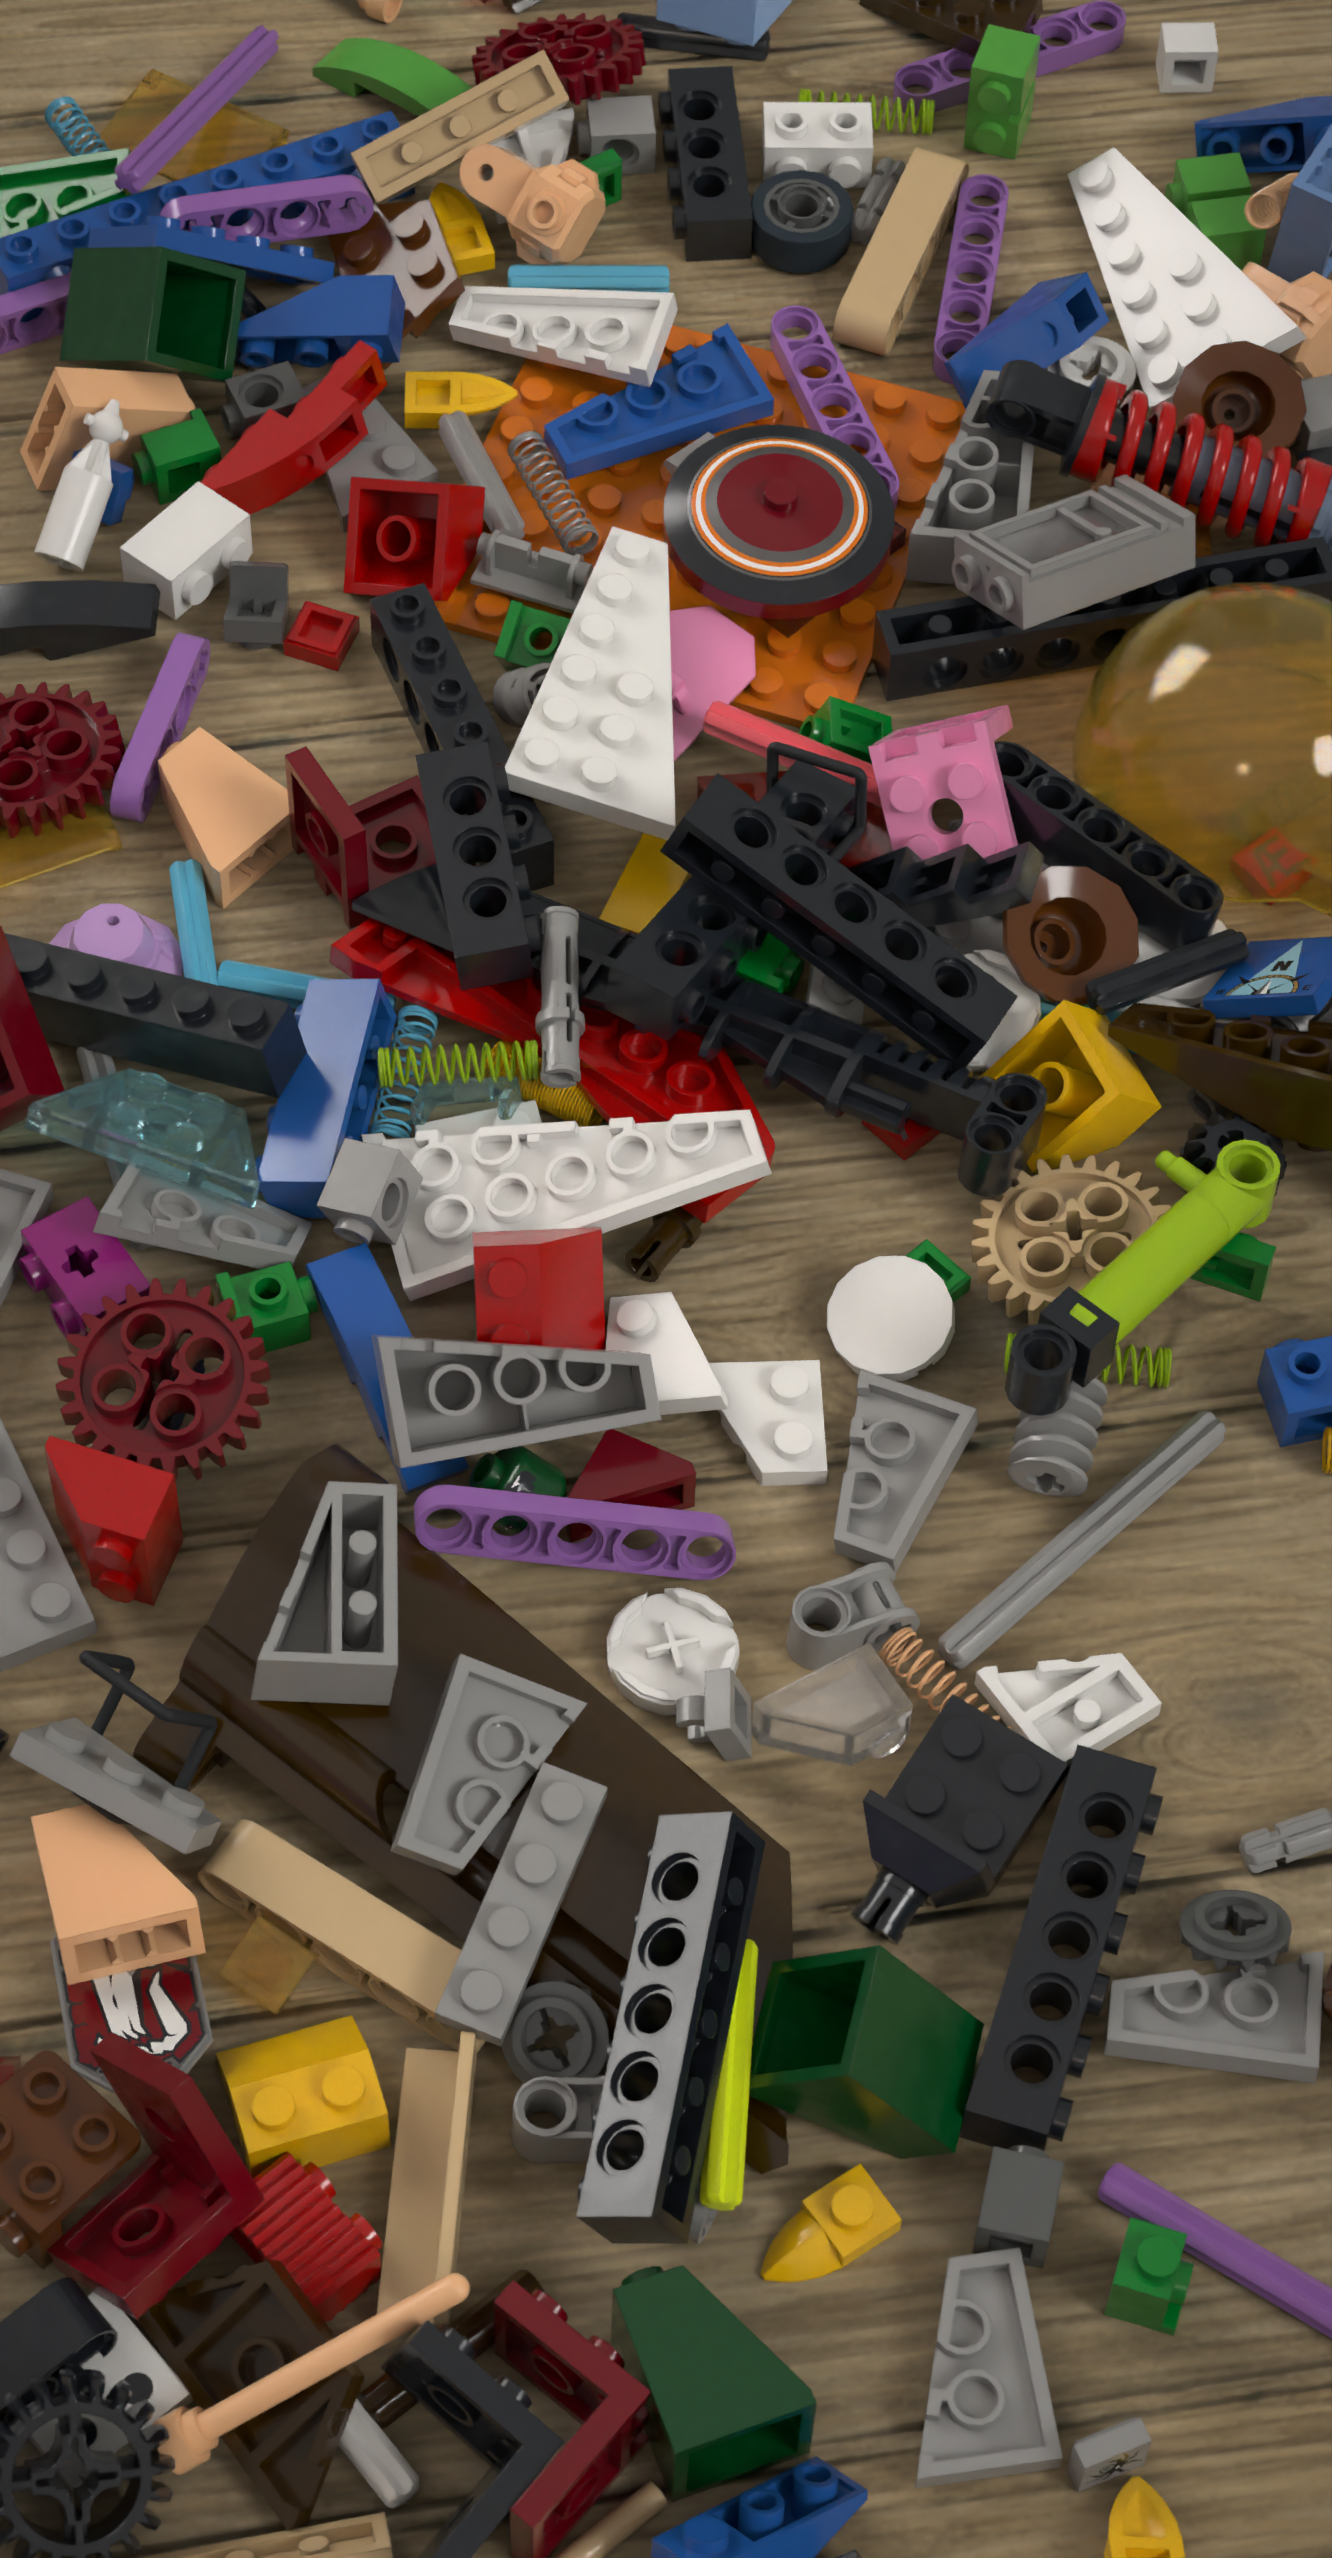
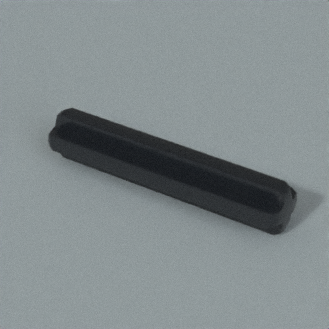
M622 12L617 17L622 19L623 25L634 24L635 31H641L645 48L755 61H765L769 54L770 32L768 30L754 46L747 44L734 45L726 42L722 37L700 31L687 32L680 30L674 24L656 20V16Z
M1227 929L1091 980L1085 986V993L1088 998L1087 1004L1090 1009L1105 1015L1242 963L1249 956L1246 946L1247 939L1242 932Z

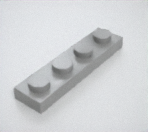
M545 1762L542 1763L437 2006L435 2021L460 2031L476 2032L477 2038L501 2047L605 1802L608 1787Z

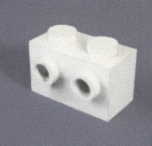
M763 103V182L781 172L805 170L822 173L838 181L843 188L867 187L871 179L873 159L871 103Z
M198 481L120 547L124 582L156 584L160 590L159 610L174 620L178 619L190 607L202 603L211 592V589L230 574L229 570L233 561L249 560L253 554L250 514Z

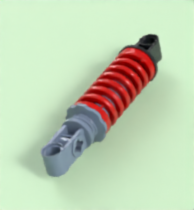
M1013 360L1002 367L985 411L988 424L1001 435L1017 438L1061 455L1059 475L1064 477L1070 475L1088 483H1095L1102 476L1108 463L1116 465L1111 487L1114 486V478L1125 474L1135 479L1137 474L1144 476L1142 484L1161 494L1164 486L1167 485L1169 486L1167 493L1170 496L1169 500L1187 509L1189 504L1199 507L1196 523L1200 527L1208 528L1213 524L1217 515L1227 518L1224 532L1228 538L1237 539L1240 537L1245 526L1255 529L1256 532L1253 538L1255 548L1270 546L1274 537L1281 539L1278 540L1277 544L1324 537L1332 556L1331 465L1305 457L1291 469V454L1287 448L1275 446L1263 458L1262 441L1259 437L1252 434L1244 437L1235 447L1233 446V429L1224 423L1214 427L1207 436L1205 435V419L1196 412L1188 414L1174 432L1177 410L1175 405L1168 401H1163L1157 405L1147 421H1145L1148 410V396L1140 390L1132 391L1125 398L1119 410H1117V400L1122 401L1127 386L1107 378L1108 374L1100 371L1088 387L1042 369L1039 365L1027 360Z

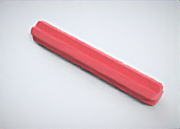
M714 701L707 710L703 720V730L706 734L767 759V747L771 743L781 742L862 768L867 775V801L882 807L872 764L722 701ZM779 755V764L790 768L797 761ZM817 767L855 786L854 778Z

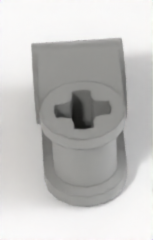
M887 1562L867 1564L851 1574L819 1585L809 1586L799 1592L793 1601L786 1640L788 1654L797 1664L812 1670L828 1669L835 1664L871 1651H880L886 1640L903 1627H911L913 1632L918 1629L920 1619L916 1611L912 1608H906L893 1584L896 1574L891 1564ZM821 1624L828 1627L830 1631H815L807 1625Z
M606 2075L596 2078L542 2076L532 2078L524 2083L515 2095L510 2131L512 2144L519 2155L530 2162L540 2164L587 2163L593 2138L592 2120L596 2109L600 2105ZM544 2111L558 2117L561 2123L554 2128L542 2129L532 2125L527 2117L535 2112Z

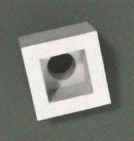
M1214 22L1161 23L1156 57L1160 93L1212 92L1218 58Z

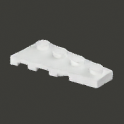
M464 286L465 291L458 298L449 321V328L453 341L651 387L678 308L674 293Z

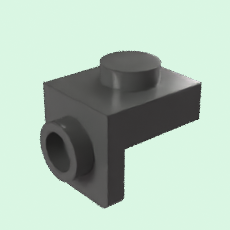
M233 561L229 570L230 598L223 619V641L238 642L240 646L248 649H264L272 644H282L289 618L288 565L274 562Z

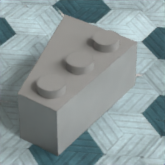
M328 1481L301 1549L288 1588L286 1587L277 1616L258 1657L251 1700L389 1705L398 1668L397 1484Z

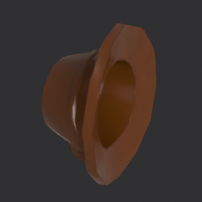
M1246 340L1210 346L1184 367L1171 403L1175 405L1177 410V428L1188 414L1196 412L1205 419V435L1207 436L1214 427L1224 423L1233 429V446L1235 447L1247 435L1252 434L1259 437L1262 441L1263 458L1275 446H1282L1288 449L1295 443L1307 413L1300 376L1278 353ZM1224 412H1230L1233 415V419L1227 420L1224 417Z
M1049 866L1040 870L1031 903L1003 911V950L1024 986L1052 1003L1060 1004L1063 1000H1067L1078 1005H1088L1085 986L1091 980L1134 965L1139 956L1138 919L1120 886L1088 867Z

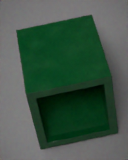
M161 246L74 248L60 361L91 369L176 373L180 379L225 383L226 379L233 376L246 270Z
M880 1945L772 1962L752 2041L749 2096L899 2159L955 2153L984 2023Z
M683 2265L663 2271L660 2266L643 2268L627 2276L621 2282L620 2287L613 2289L611 2343L625 2362L623 2369L651 2391V2397L643 2405L650 2411V2422L644 2430L646 2435L649 2436V2443L671 2502L810 2453L817 2406L812 2389Z

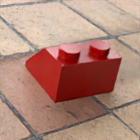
M351 477L343 593L381 596L425 583L433 601L447 602L476 555L478 540L483 528L485 487Z
M601 1227L472 1232L476 1341L606 1349Z
M49 1436L44 1447L56 1514L91 1586L97 1588L108 1598L118 1602L128 1603L136 1600L154 1606L184 1541L175 1474Z

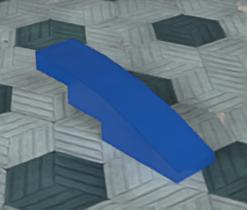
M363 1243L306 1264L305 1268L351 1384H357L378 1439L383 1438L405 1495L465 1473L469 1468L465 1457L400 1468L394 1464L371 1335L412 1337L367 1244Z

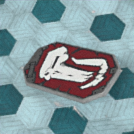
M55 1935L50 1941L70 2066L83 2078L111 2093H115L90 2052L110 2032L185 2073L191 2070L213 2043L196 1955L67 1985L57 1936Z

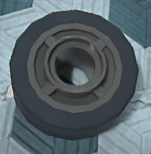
M805 170L787 171L766 179L754 191L751 200L753 216L752 249L763 262L782 271L800 274L818 272L836 264L847 253L852 235L853 206L849 193L838 181L817 172Z

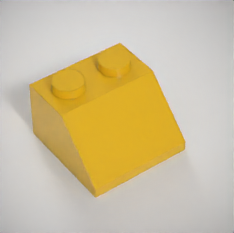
M1063 1000L978 1078L989 1076L998 1079L1009 1073H1022L1036 1078L1046 1088L1048 1098L1039 1141L1036 1149L1027 1161L1032 1173L1036 1174L1037 1160L1043 1159L1053 1170L1060 1167L1063 1155L1068 1154L1073 1163L1087 1158L1089 1155H1095L1119 1146L1162 1107L1127 1048L1108 1036V1027L1111 1022L1107 1015L1099 1014L1096 1010L1067 1000Z
M352 2015L216 2053V2059L248 2171L253 2179L286 2152L291 2153L296 2162L300 2163L302 2167L308 2162L314 2163L317 2167H322L391 2147L386 2104L369 2049Z

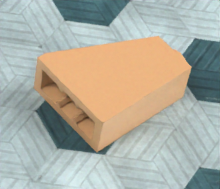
M55 367L20 450L37 491L57 489L64 466L72 460L74 451L84 448L93 439L89 432V426L83 423L85 415L87 413L94 415L98 411L103 410L111 399L120 402L119 417L123 422V429L128 431L129 435L125 442L118 440L109 445L110 458L129 467H133L131 454L142 450L140 435L190 420V411L195 410L192 399L188 397L178 374Z
M200 726L184 740L170 745L161 759L158 760L162 800L192 859L197 860L201 864L204 883L214 903L222 909L226 908L294 850L291 840L287 789Z
M88 1804L31 1817L67 1985L206 1953L196 1896L123 1824H117L108 1820Z

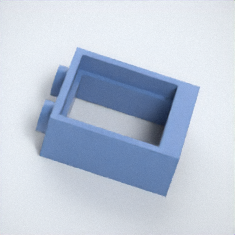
M1332 124L1291 184L1269 262L1268 271L1289 283L1313 271L1328 279L1332 272Z

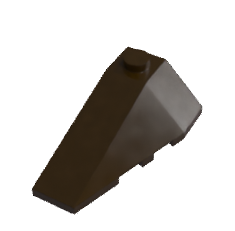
M1134 1003L1109 1024L1108 1036L1273 1136L1297 1142L1299 1147L1308 1151H1332V1023L1309 1020L1308 1032L1271 1028V1016L1251 1014L1250 1020L1220 1023L1216 1022L1215 1014L1209 1010Z

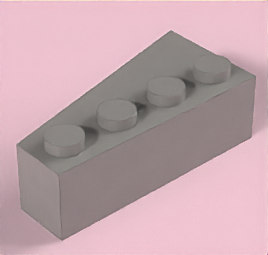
M984 370L961 420L958 435L954 443L951 442L944 457V465L936 483L933 482L926 497L925 508L921 517L916 519L910 532L906 580L956 585L952 574V563L955 559L954 534L962 532L970 537L969 532L1029 512L1034 445L1017 438L999 434L990 427L985 417L986 408L1001 371Z
M371 1335L393 1461L400 1468L662 1420L650 1354L630 1351Z

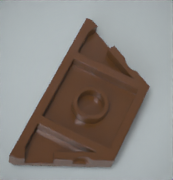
M430 200L373 204V214L367 224L358 230L327 235L341 275H394L406 302L402 340L409 333L417 339L432 324L436 314L447 309L465 291L438 214ZM381 363L383 371L392 363Z

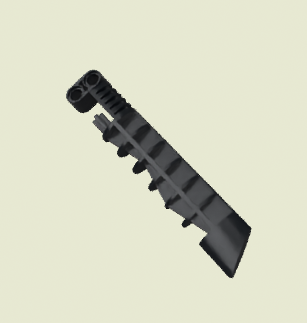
M437 864L394 879L367 892L352 902V910L453 952ZM530 891L531 900L520 902L523 916L535 914L541 942L539 914L544 913V909L548 907L566 905ZM576 910L579 913V1007L585 1006L609 1012L605 1010L610 965L638 934ZM487 913L481 917H493L499 913ZM541 951L532 952L530 955L534 977L541 981ZM736 974L725 988L717 986L708 996L703 1012L693 1024L685 1022L680 1028L681 1030L704 1036L698 1052L699 1059L709 1062L724 1047L730 1048L745 1055L766 1069L762 1080L763 1087L773 1090L785 1081L823 1105L825 1114L838 1118L847 1113L894 1134L902 1132L905 1127L906 1118H909L963 1141L957 1172L958 1178L965 1189L976 1195L992 1197L1005 1193L1017 1179L1039 1141L1048 1095L1046 1088L1036 1078L1022 1073H1009L998 1079L982 1076L977 1080L972 1078L973 1070L968 1067H961L955 1071L951 1069V1060L942 1058L936 1062L931 1061V1052L927 1050H918L912 1053L909 1051L910 1043L897 1041L894 1044L888 1043L889 1035L876 1029H867L823 1011L821 1007L806 1004ZM637 1025L634 1026L636 1032L643 1035L648 1033V1031Z

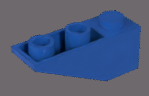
M1332 96L1306 97L1195 121L1197 157L1239 152L1247 173L1301 170L1332 124Z
M1087 272L1038 282L950 357L944 365L965 409H967L984 370L1001 371L1006 363L1013 360H1027L1045 369L1078 349L1107 324L1109 319Z
M394 275L337 276L239 323L235 360L237 364H245L253 368H265L288 361L290 364L298 363L309 368H319L327 363H334L340 357L345 356L361 340L377 350L381 363L400 362L406 302Z
M815 2456L653 2537L651 2558H814L867 2500L868 2490L838 2471L832 2465Z

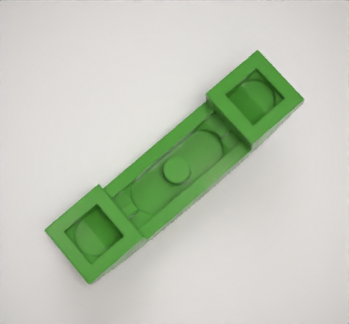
M345 38L312 68L314 77L353 98H356L366 88L417 116H421L472 88L455 74L414 51L389 42L370 38Z

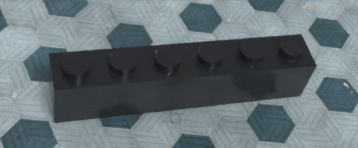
M5 933L41 1030L47 1040L75 1047H84L90 1051L275 1098L281 1096L307 1052L292 1007L288 1002Z

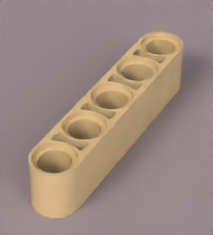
M919 147L914 149L841 300L833 327L832 336L834 342L883 356L889 355L957 211L960 188L969 175V161Z
M239 1820L198 1872V1879L205 1890L232 1911L448 2047L459 2051L461 2031L435 2021V2011L462 1950L263 1826L250 1820ZM477 2037L476 2054L486 2042Z

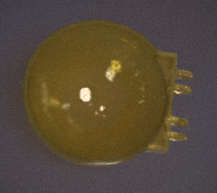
M1268 582L1228 583L1200 589L1161 606L1127 632L1098 669L1088 686L1074 733L1071 761L1073 782L1211 878L1220 886L1224 894V900L1240 903L1299 901L1332 917V600L1298 587Z

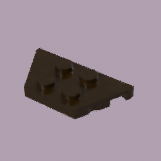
M859 0L860 5L973 57H976L989 24L1030 33V27L1037 23L1043 11V0Z
M264 2261L236 2269L235 2272L226 2275L210 2276L186 2283V2286L169 2290L159 2303L150 2307L138 2318L140 2324L196 2403L204 2410L336 2337L281 2261ZM355 2362L221 2436L287 2530L302 2528L309 2522L365 2377Z

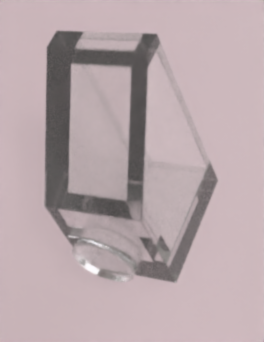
M869 1642L754 1702L752 1735L760 1745L853 1766L869 1756H872L874 1759L883 1758L893 1753L904 1743L906 1737L909 1736L913 1704Z

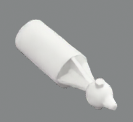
M111 399L103 410L98 411L94 415L90 413L85 415L83 423L89 426V432L93 439L64 466L34 551L37 557L68 570L83 572L114 485L111 480L109 445L118 440L125 442L129 435V432L123 429V422L119 417L120 402L115 399Z

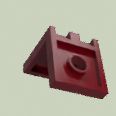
M307 746L285 755L292 847L297 855L305 852L314 864L315 880L325 895L328 896L334 893L343 906L344 922L348 928L357 927L370 917L352 910V902L355 899L403 875L436 864L420 779L416 775L348 806ZM392 840L409 845L408 849L397 854H389L379 849L383 843Z
M110 2032L90 2052L148 2144L152 2154L46 2251L59 2271L137 2320L150 2307L159 2303L167 2295L169 2289L203 2257L216 2250L222 2240L255 2210L265 2198L192 2077ZM148 2232L146 2236L140 2238L143 2234Z
M514 2280L494 2301L495 2354L582 2424L581 2428L510 2509L511 2557L550 2558L648 2443L649 2436L642 2432V2430L650 2422V2411L643 2405L651 2397V2391L623 2369L625 2367L623 2358L609 2343L595 2335H592L587 2340L566 2323L568 2321L566 2312L552 2297L538 2289H535L530 2294Z

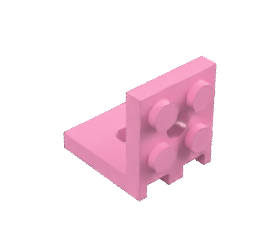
M1008 705L895 730L868 747L893 851L908 846L922 860L969 844L979 855L985 858L1018 846L994 744L996 739L1014 728ZM948 798L959 804L963 812V822L959 829L945 831L935 824L932 818V808L937 800Z

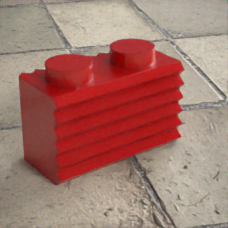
M286 2152L253 2179L265 2200L237 2225L229 2235L255 2264L264 2261H281L325 2322L333 2320L338 2312L344 2311L349 2303L354 2302L360 2294L365 2293L372 2284L377 2283L381 2278V2257L378 2251L383 2247L380 2237L369 2222L360 2214L355 2213L348 2218L347 2215L342 2213L339 2206L332 2201L336 2196L333 2185L320 2168L312 2162H308L302 2167L300 2163L296 2162L291 2153Z

